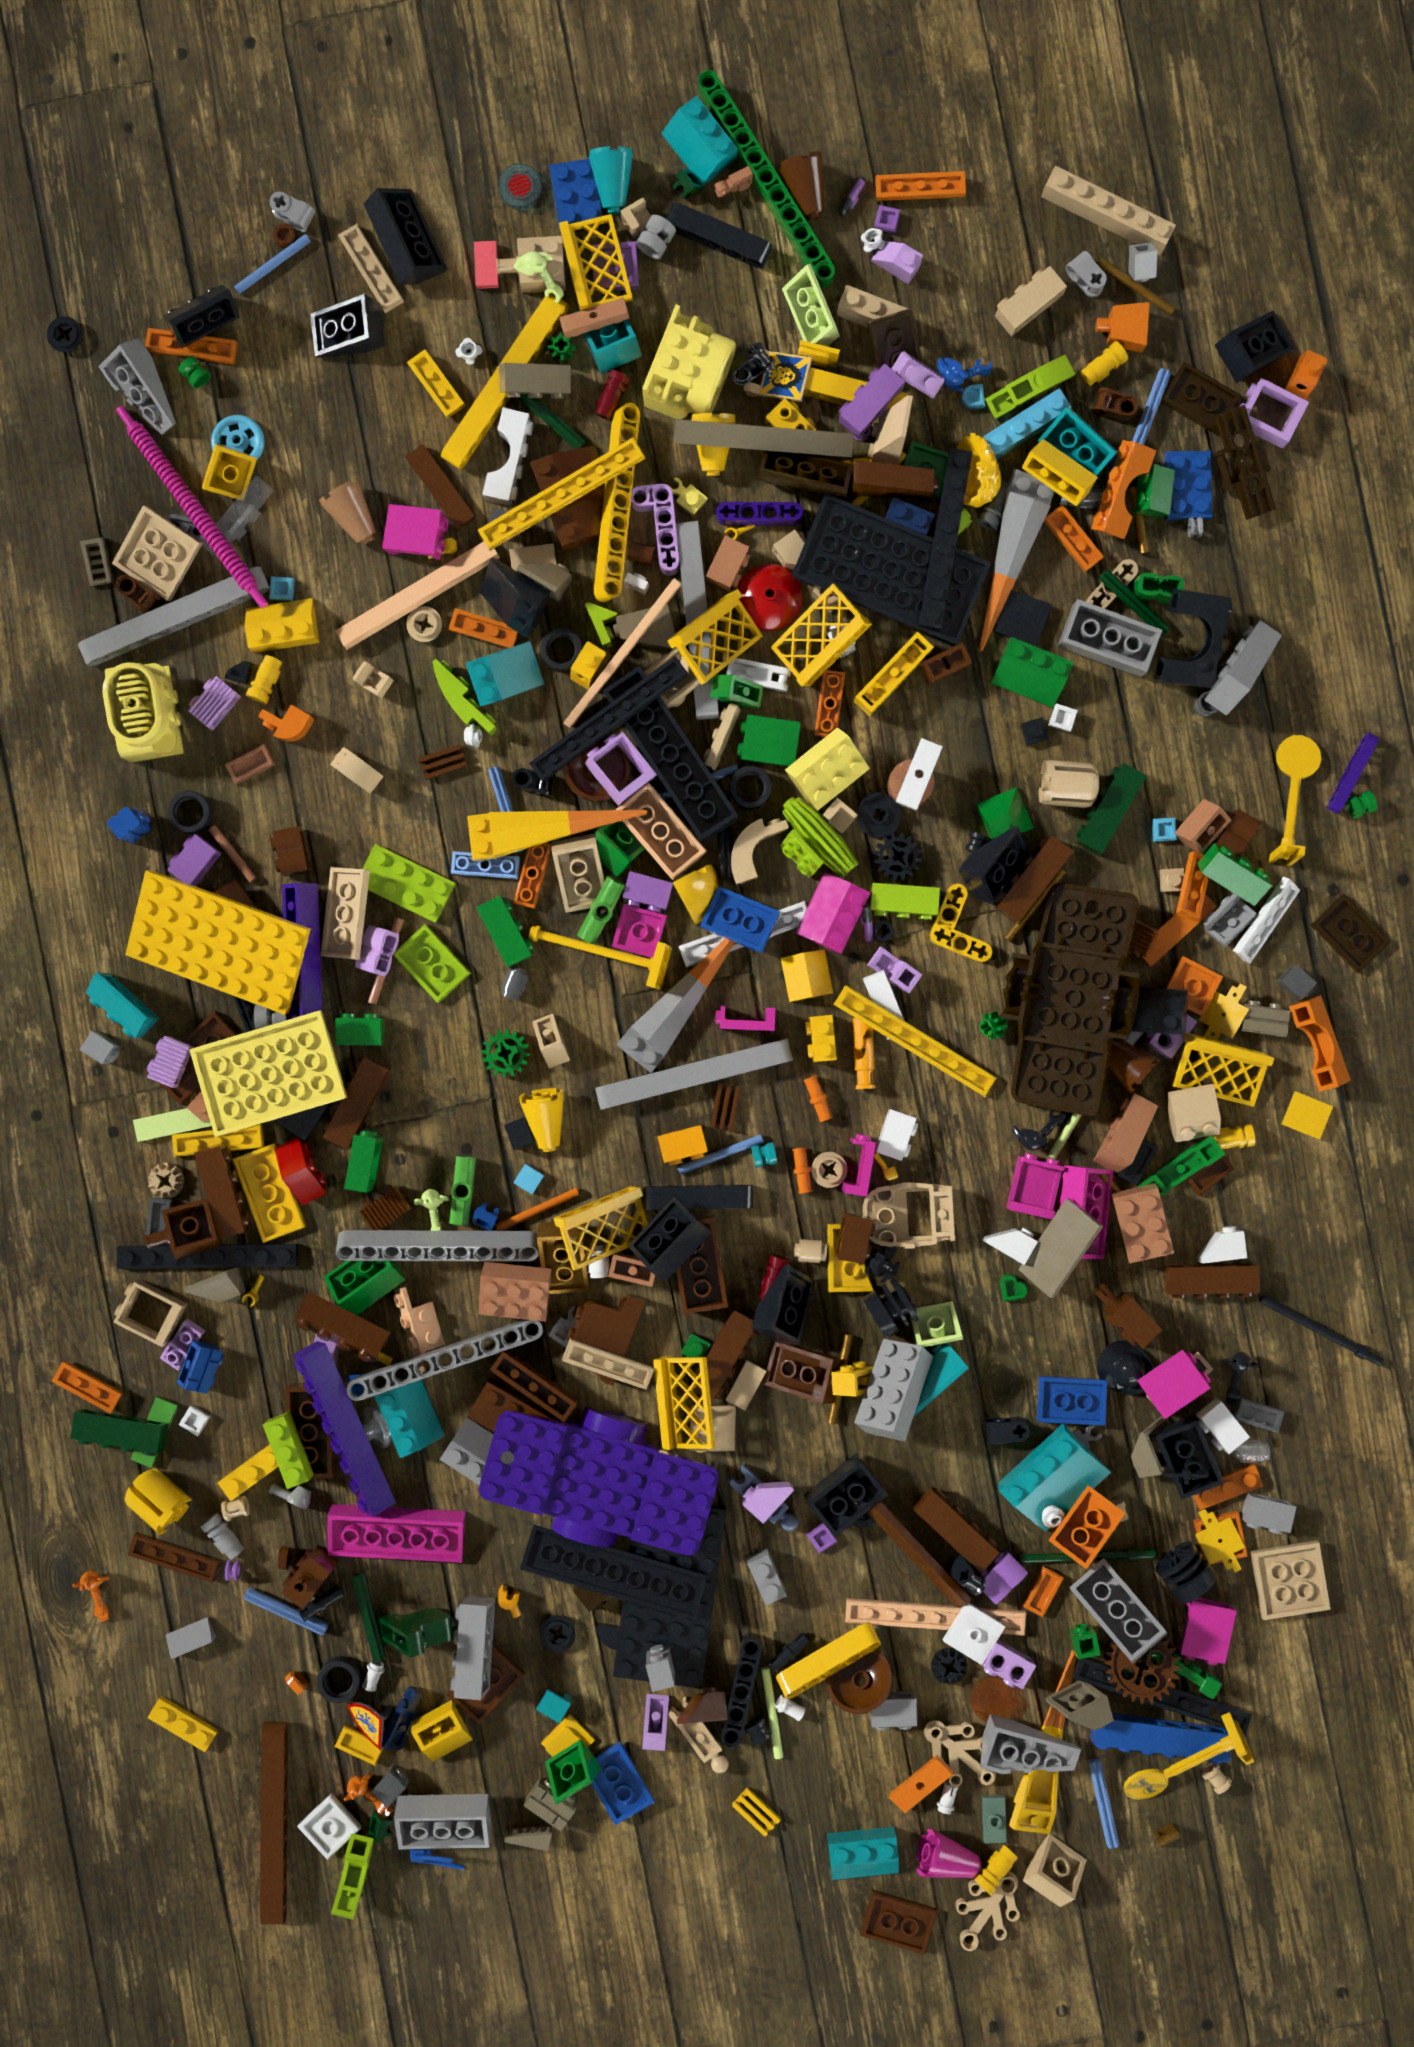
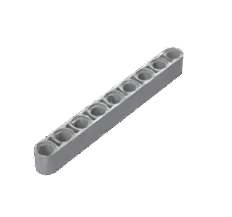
M698 521L676 523L686 626L707 610ZM703 632L702 642L710 644V633ZM689 643V653L695 656L696 645ZM702 647L701 657L709 659L710 649ZM701 662L700 669L705 676L708 674L709 664ZM713 677L702 685L700 683L693 689L697 720L719 718L718 702L710 697Z
M261 567L249 569L257 580V588L260 593L264 594L269 591L270 587ZM229 577L84 639L78 643V647L86 665L95 666L253 599L250 593L242 590L233 577Z
M788 1039L604 1085L595 1088L601 1110L793 1060Z
M345 1230L338 1234L336 1256L344 1261H533L539 1255L537 1234L532 1231Z
M524 1319L360 1375L349 1381L347 1394L352 1400H363L534 1341L542 1335V1325L539 1321ZM530 1323H535L538 1327L536 1333L532 1335L527 1334L526 1327ZM515 1331L516 1338L514 1341L507 1342L504 1340L506 1332ZM487 1338L495 1340V1344L491 1349L483 1348V1341ZM467 1345L473 1347V1353L469 1357L461 1355V1349ZM449 1353L452 1356L451 1361L448 1364L440 1363L439 1357L441 1354ZM420 1361H428L430 1367L427 1371L421 1372L417 1369ZM399 1368H404L408 1371V1375L404 1379H398L395 1376V1372ZM375 1377H385L386 1383L382 1387L375 1386L373 1383ZM359 1383L363 1385L364 1391L361 1394H354L351 1391V1387Z

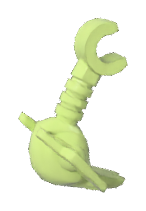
M531 251L519 257L514 264V268L518 272L527 275H533L535 272L539 273L547 287L545 296L548 297L550 293L555 294V302L558 303L564 295L563 290L560 286L554 284L550 274L545 269L546 261H551L553 259L552 256L547 255L545 252Z
M434 1189L425 1191L421 1199L417 1198L414 1200V1204L430 1209L431 1231H442L437 1207L441 1203L449 1201V1197L439 1195Z

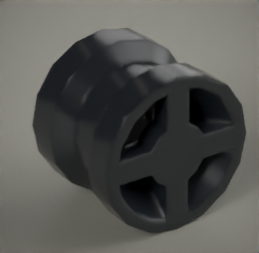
M970 832L968 836L970 840L965 845L964 850L972 853L990 842L991 838L980 833Z
M763 1716L752 1719L744 1728L745 1732L750 1734V1741L753 1745L766 1741L772 1735L771 1730L765 1726Z

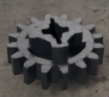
M891 833L890 840L887 837H883L884 844L878 843L876 845L880 851L873 853L874 856L878 857L873 863L880 865L877 870L878 873L885 872L883 878L886 879L891 875L893 882H895L897 877L904 881L905 875L910 878L913 876L911 870H919L916 863H921L922 859L917 858V855L921 854L922 850L915 849L918 842L912 844L910 842L912 836L904 839L903 833H900L898 838H896L895 834ZM895 843H902L906 846L904 848L897 847ZM886 848L888 859L884 862L883 852ZM893 852H895L896 854L901 853L903 855L901 857L902 862H900L899 860H893V857L895 856ZM912 853V863L909 866L907 858ZM898 867L902 872H895L889 868Z

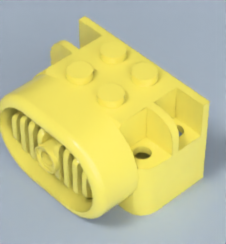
M676 304L642 388L644 407L675 419H683L689 412L693 414L712 413L736 350L735 341L714 333L713 328L699 321V317L696 315L691 318L680 314V306Z
M128 662L105 669L103 698L107 722L115 736L120 757L132 763L184 754L179 726L182 725V717L176 708V703L179 702L177 691L173 690L170 666H161L156 663L142 665L141 663Z

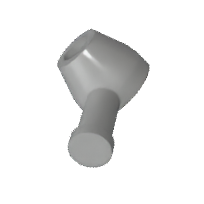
M273 1483L269 1489L270 1494H275L299 1508L307 1510L309 1507L311 1491L305 1487L298 1485L290 1492Z

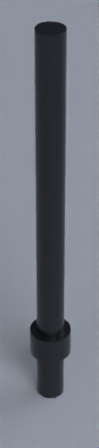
M1265 1295L1261 1296L1259 1303L1352 1351L1354 1356L1362 1360L1367 1359L1378 1366L1382 1365L1384 1358L1369 1351L1368 1347L1362 1344L1357 1345Z

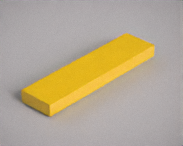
M263 1125L251 1126L218 1137L214 1136L213 1130L172 1135L174 1157L194 1155V1152L198 1149L225 1143L226 1148L229 1147L231 1151L265 1147Z

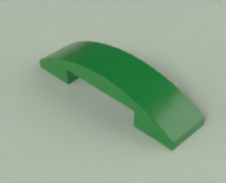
M1210 1136L1164 1164L1138 1184L1137 1187L1156 1183L1161 1198L1180 1182L1204 1166L1208 1167L1226 1155V1153L1214 1137Z

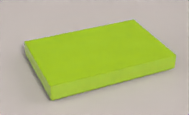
M424 924L393 953L398 961L437 1003H440L471 974L427 924Z

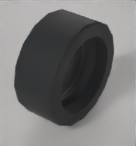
M564 627L554 628L547 632L542 639L540 646L541 656L546 665L553 671L569 672L583 649V645L579 636L571 629ZM558 637L570 639L575 646L573 658L566 663L556 662L549 655V646Z
M744 766L737 770L731 778L729 785L730 796L734 803L741 808L747 810L757 809L763 806L770 797L772 791L771 779L759 767ZM746 775L759 777L764 785L763 794L754 801L745 800L738 793V782Z
M182 791L176 794L171 799L167 809L171 824L177 830L187 834H199L205 831L211 825L214 817L210 801L204 795L194 791ZM193 799L202 805L204 814L198 824L188 826L180 821L178 809L182 802Z
M337 1656L329 1659L323 1665L317 1677L319 1693L331 1703L340 1704L349 1701L355 1696L361 1685V1669L356 1661L346 1656ZM334 1667H343L352 1675V1685L345 1692H336L327 1684V1674Z

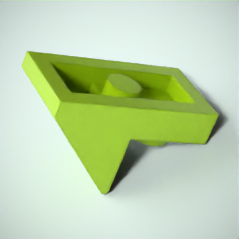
M590 602L586 603L587 612L603 648L611 647V639L614 637L610 627H605L604 625L615 621V616H619V614Z

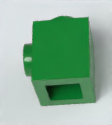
M1077 1624L1074 1628L1069 1629L1073 1652L1077 1659L1100 1655L1097 1635L1091 1625Z

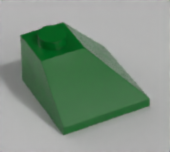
M1017 787L975 804L991 840L1014 826L1019 827L1021 834L1034 829Z
M623 821L602 826L595 832L601 862L616 877L629 868L646 850Z

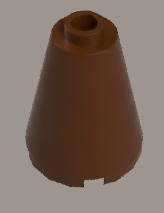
M820 151L809 152L810 157H802V154L782 161L781 165H779V170L796 205L808 221L819 219L821 217L820 214L824 212L823 156Z
M1112 1038L1109 1068L1127 1092L1133 1094L1135 1089L1132 1087L1134 1086L1138 1089L1153 1071L1152 1068L1155 1066L1153 1063L1158 1065L1161 1060L1122 1039Z

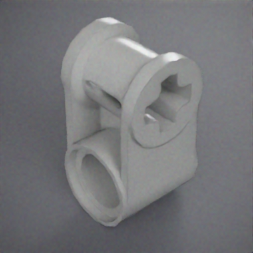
M275 192L270 197V206L278 220L291 225L300 232H306L316 213L313 207L284 192Z
M1083 251L1069 262L1065 269L1068 276L1077 283L1085 295L1094 298L1102 293L1107 278L1105 272L1095 263L1092 256L1088 252Z

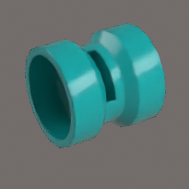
M773 1142L767 1143L762 1147L758 1145L751 1146L755 1168L762 1167L763 1164H777Z

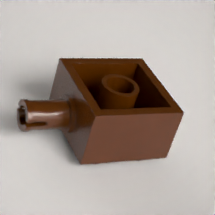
M207 1198L162 1210L165 1223L164 1230L144 1235L148 1249L168 1243L175 1259L221 1247Z
M1105 1283L1099 1286L1105 1295L1098 1288L1094 1292L1106 1305L1103 1311L1107 1315L1104 1318L1118 1331L1121 1329L1120 1335L1133 1347L1138 1345L1144 1349L1163 1331L1141 1306L1126 1293L1121 1292L1116 1296Z
M319 1545L313 1551L309 1548L282 1583L286 1587L281 1593L304 1609L339 1561L333 1556H329L328 1552Z

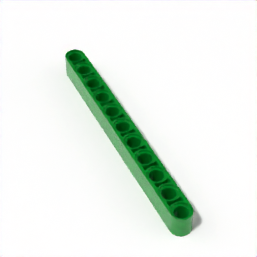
M711 70L703 71L698 77L699 96L709 112L738 148L737 158L744 168L750 167L753 173V184L804 267L807 264H811L820 288L830 287L835 273L833 263L717 74ZM706 83H710V84H712L713 86L710 87V88H707V87H704L703 85L706 84ZM717 102H722L725 105L718 107L715 104ZM734 121L736 122V124L731 126L728 125L727 122ZM746 140L748 143L743 145L739 144L738 141ZM755 158L758 159L759 162L755 164L751 163L750 160ZM764 177H768L771 179V181L767 183L763 182L761 179ZM775 196H780L783 198V200L775 201L772 198ZM786 215H792L794 219L790 221L786 220L784 217ZM804 234L806 238L798 239L796 235ZM815 253L818 257L814 259L809 258L807 254ZM825 271L829 276L826 278L821 277L819 273Z

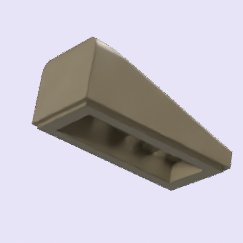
M105 537L80 541L90 586L113 583ZM99 546L100 550L90 552L89 547ZM101 555L102 559L91 561V556ZM103 564L104 568L93 570L92 565ZM105 573L106 577L94 579V574Z
M553 1826L508 1828L504 1842L549 1851Z

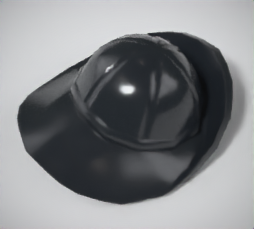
M1116 1341L1109 1344L1100 1354L1097 1363L1098 1376L1100 1379L1108 1380L1107 1387L1126 1395L1143 1393L1144 1390L1137 1380L1154 1369L1150 1357L1137 1345L1133 1347L1127 1341Z

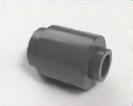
M515 966L512 970L508 969L501 989H503L501 995L518 1001L529 976L525 975L526 970Z

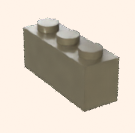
M500 364V393H507L509 398H520V394H529V398H542V394H549L550 399H564V395L571 394L570 365Z

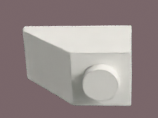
M1236 1226L1222 1227L1223 1231L1215 1232L1196 1256L1197 1261L1200 1263H1211L1247 1258L1244 1231L1236 1229Z
M1014 1228L987 1235L983 1238V1241L1025 1265L1038 1241L1033 1239L1035 1234L1024 1228L1021 1231Z

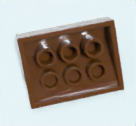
M595 445L550 454L531 461L530 464L540 492L596 460L599 456ZM605 483L550 515L563 553L599 540Z

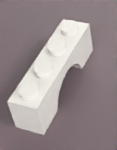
M502 408L498 432L500 437L510 445V457L501 469L487 473L482 494L487 502L511 507L512 500L516 501L518 487L515 486L517 478L521 479L523 473L522 457H526L528 451L526 439L527 435L531 436L533 430V422H531L529 413Z

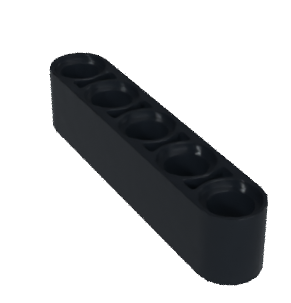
M674 202L666 218L675 227V234L758 269L764 268L773 247L770 242L681 203Z
M753 1185L643 1187V1205L645 1210H662L674 1196L688 1209L753 1208Z
M749 1632L745 1634L740 1643L727 1702L728 1720H723L722 1742L728 1748H735L742 1741L762 1650L760 1637L755 1633ZM749 1642L757 1644V1647L753 1650H749L745 1646ZM744 1664L752 1666V1669L748 1672H744L740 1668ZM744 1686L747 1688V1691L739 1694L736 1692V1688ZM738 1708L742 1710V1713L735 1716L732 1715L731 1711ZM728 1731H735L737 1735L730 1738L726 1733Z

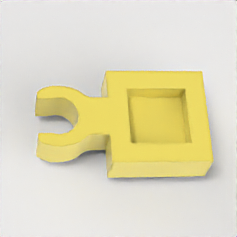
M674 478V482L679 485L677 489L671 488L672 494L679 496L676 503L694 517L707 502L708 498L692 484L685 488L680 479Z

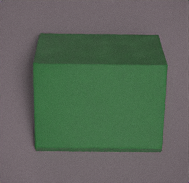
M582 1740L575 1742L545 1762L555 1804L558 1805L593 1783L601 1769V1766Z

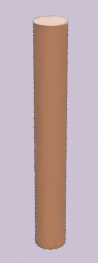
M212 826L208 830L246 879L250 883L255 881L257 877L217 826Z

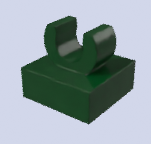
M680 169L675 175L679 181L674 183L673 188L679 190L681 186L684 187V192L680 195L681 199H687L691 194H699L704 188L691 170Z
M373 1810L367 1832L375 1843H384L385 1837L393 1836V1832L387 1828L390 1824L395 1825L393 1817H386L384 1813L381 1815L377 1810Z

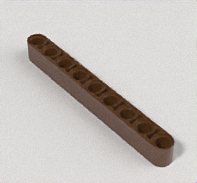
M264 1722L261 1733L260 1923L261 1925H284L287 1916L288 1722Z

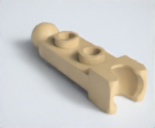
M686 1696L683 1697L684 1708L690 1701ZM671 1706L668 1709L669 1717L681 1730L703 1763L711 1759L712 1770L719 1774L724 1773L728 1769L729 1762L723 1755H718L722 1751V1746L706 1723L677 1724V1718L682 1712L677 1711L675 1707Z

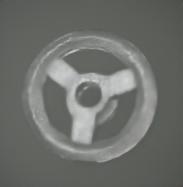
M368 1406L363 1411L364 1424H362L369 1441L372 1440L380 1448H387L391 1442L389 1427L382 1414L375 1407ZM370 1413L373 1414V1419H372L371 1421H370Z

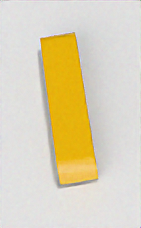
M810 367L804 395L843 406L847 401L851 403L855 398V391L862 384L865 386L868 382ZM900 392L883 412L908 395Z
M866 1622L783 1670L776 1676V1679L785 1698H793L877 1649L881 1642L871 1622Z

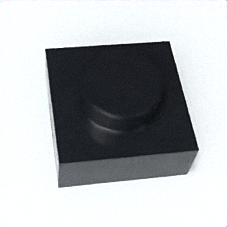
M1043 717L1020 724L1026 746L1049 739Z

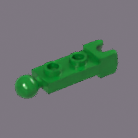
M1153 1652L1150 1655V1658L1157 1657L1161 1662L1164 1660L1163 1655L1159 1652ZM1173 1652L1172 1656H1179V1660L1174 1662V1664L1181 1666L1180 1670H1176V1672L1194 1682L1200 1692L1214 1699L1222 1686L1219 1679L1207 1671H1204L1202 1674L1200 1667L1192 1662L1189 1665L1181 1660L1182 1657L1178 1653Z

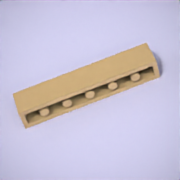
M1056 165L1041 195L1042 198L1135 244L1151 242L1157 249L1158 255H1161L1176 226Z

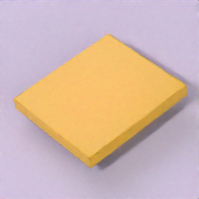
M800 340L797 355L812 357L811 365L822 368L827 366L836 368L840 350Z
M1294 1091L1282 1125L1320 1140L1333 1106Z
M569 1714L541 1744L554 1757L579 1740H582L589 1747L595 1741V1738Z

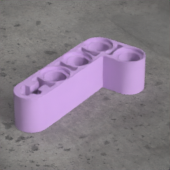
M666 484L637 486L632 489V508L637 512L654 511L660 570L667 576L675 575L679 570L680 564L672 490ZM660 493H666L669 496L665 501H660L656 497ZM638 495H643L647 498L643 503H637L634 500ZM662 515H668L671 520L668 523H662L659 521V518ZM664 537H670L673 539V542L670 545H664L661 543V540ZM671 553L672 567L667 566L666 554Z

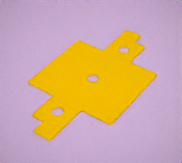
M1239 984L1238 988L1232 986L1227 996L1217 991L1215 992L1204 1015L1199 1018L1201 1022L1209 1025L1204 1037L1218 1040L1221 1033L1230 1038L1234 1037L1249 1011L1248 1008L1238 1003L1247 988L1243 984Z
M1206 1509L1200 1511L1199 1515L1206 1529L1195 1534L1209 1564L1222 1559L1227 1570L1233 1568L1235 1573L1240 1571L1241 1567L1234 1553L1245 1548L1231 1518L1229 1517L1218 1523L1213 1512L1207 1513Z

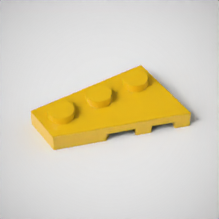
M828 1224V1292L873 1291L868 1275L865 1274V1264L838 1260L834 1256L841 1224Z

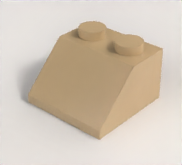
M1213 1084L1168 1092V1126L1175 1142L1220 1134L1221 1116Z
M1049 1834L1029 1861L1023 1882L1057 1906L1062 1907L1075 1900L1087 1860Z

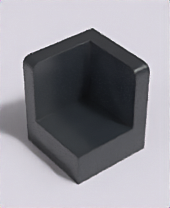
M526 1117L504 1125L513 1150L535 1142Z

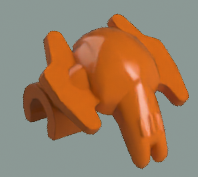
M88 1570L81 1576L80 1582L72 1585L74 1588L80 1587V1591L84 1589L91 1591L93 1601L95 1602L94 1616L99 1617V1622L109 1620V1611L107 1606L104 1605L102 1594L98 1587L103 1581L110 1580L109 1576L103 1577L99 1575L97 1571Z
M372 1773L364 1777L354 1776L350 1778L347 1785L348 1795L343 1799L344 1801L353 1800L355 1797L364 1795L376 1806L379 1814L382 1815L385 1812L389 1816L394 1811L392 1804L387 1808L371 1793L372 1790L368 1788V1780L373 1776Z

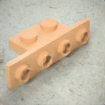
M406 1287L394 1289V1302L400 1309V1322L402 1327L406 1329L408 1336L407 1345L412 1351L413 1356L425 1354L426 1351L445 1345L433 1302H427L412 1308ZM420 1361L417 1369L421 1372L427 1371L429 1369L428 1361Z

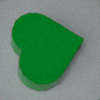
M1006 1274L1001 1277L1000 1288L1003 1302L1022 1299L1027 1295V1286L1023 1282L1017 1281L1015 1276Z

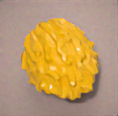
M971 433L970 436L965 435L961 438L957 449L973 453L963 504L981 507L983 504L991 502L999 492L1001 487L999 464L997 463L995 452L991 449L990 444L987 443L985 438L979 435L976 436L975 433Z

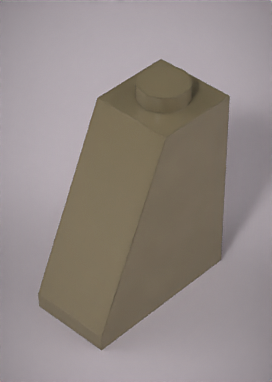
M668 604L635 646L671 652L676 648H671L667 642L675 635ZM651 608L615 616L617 622L613 624L615 636L620 637L621 642L625 643Z

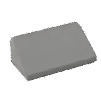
M208 1617L166 1634L171 1659L205 1646L216 1639Z

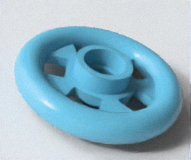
M228 416L221 420L213 430L211 437L212 450L215 444L220 445L221 436H227V446L244 452L251 445L254 449L249 455L256 457L257 460L263 452L265 443L263 431L253 419L247 416ZM238 424L239 430L230 432L229 426ZM248 429H251L255 435L250 439L245 433ZM235 438H241L238 444L234 443Z

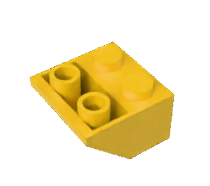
M452 1700L412 1721L411 1733L421 1751L432 1762L473 1740Z

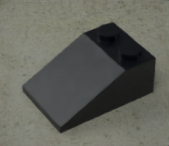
M365 294L310 314L316 358L366 353L385 346L381 304Z
M1274 310L1231 331L1214 345L1236 384L1251 377L1296 349Z
M493 557L489 561L480 589L482 596L505 624L525 637H528L539 624L551 592Z
M1012 827L978 848L962 863L959 871L971 897L993 905L1030 854L1019 827Z
M784 1265L758 1304L751 1329L780 1344L800 1345L815 1280L790 1265Z

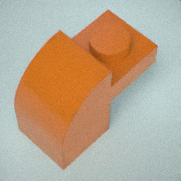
M290 705L282 720L262 709L258 716L264 721L262 725L272 731L276 729L273 736L284 742H293L304 737L315 720L312 716L293 705Z

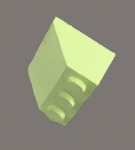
M807 264L782 290L803 341L828 347L840 335L811 264Z

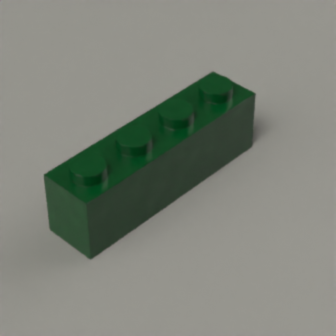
M1125 763L1118 767L1114 766L1108 776L1111 779L1108 786L1104 785L1097 796L1100 798L1096 806L1092 805L1086 815L1089 818L1085 825L1082 824L1076 832L1075 836L1078 839L1075 843L1097 856L1102 855L1147 776Z
M81 1409L74 1412L70 1439L78 1440V1444L91 1445L93 1442L99 1443L101 1448H113V1446L121 1447V1451L124 1452L140 1450L143 1451L142 1454L155 1456L156 1453L165 1450L169 1423Z

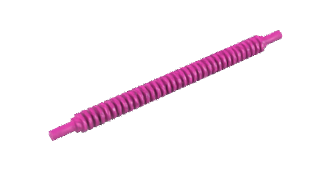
M124 406L117 407L116 412L127 425L126 429L128 430L127 434L198 531H200L239 587L250 593L261 609L267 607L268 602L258 590L256 578L159 446H157L142 423L133 420Z

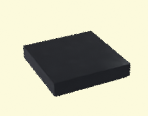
M1011 590L1003 606L994 633L1007 638L1013 637L1037 647L1052 604Z

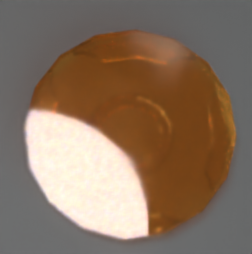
M985 1676L978 1680L971 1689V1707L975 1714L983 1721L987 1722L990 1714L1008 1718L1013 1712L1015 1706L1014 1691L1001 1677Z

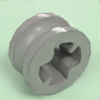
M1189 517L1187 524L1188 537L1192 538L1196 535L1197 538H1201L1203 533L1202 517H1198L1196 520L1193 517Z

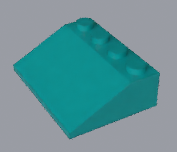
M1063 1423L998 1482L999 1492L1017 1510L1046 1532L1050 1529L1042 1521V1512L1046 1507L1051 1505L1057 1506L1065 1515L1073 1507L1087 1485L1094 1489L1111 1471Z

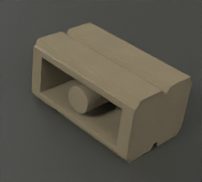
M1248 1000L1247 1004H1241L1248 1008L1249 1011L1237 1031L1277 1037L1287 1036L1290 1010L1283 1009L1284 1005L1270 1003V1007L1261 1006L1262 1002Z
M540 1777L527 1795L524 1807L561 1832L575 1813L577 1802L575 1801L576 1798L572 1795L558 1805L555 1804L550 1780L548 1778L544 1780Z

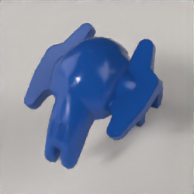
M940 357L937 362V370L944 378L943 384L952 391L962 392L964 389L960 385L964 383L965 379L976 375H989L993 363L989 361L988 366L985 367L980 364L981 359H977L974 367L963 370L962 364L948 357L943 361Z

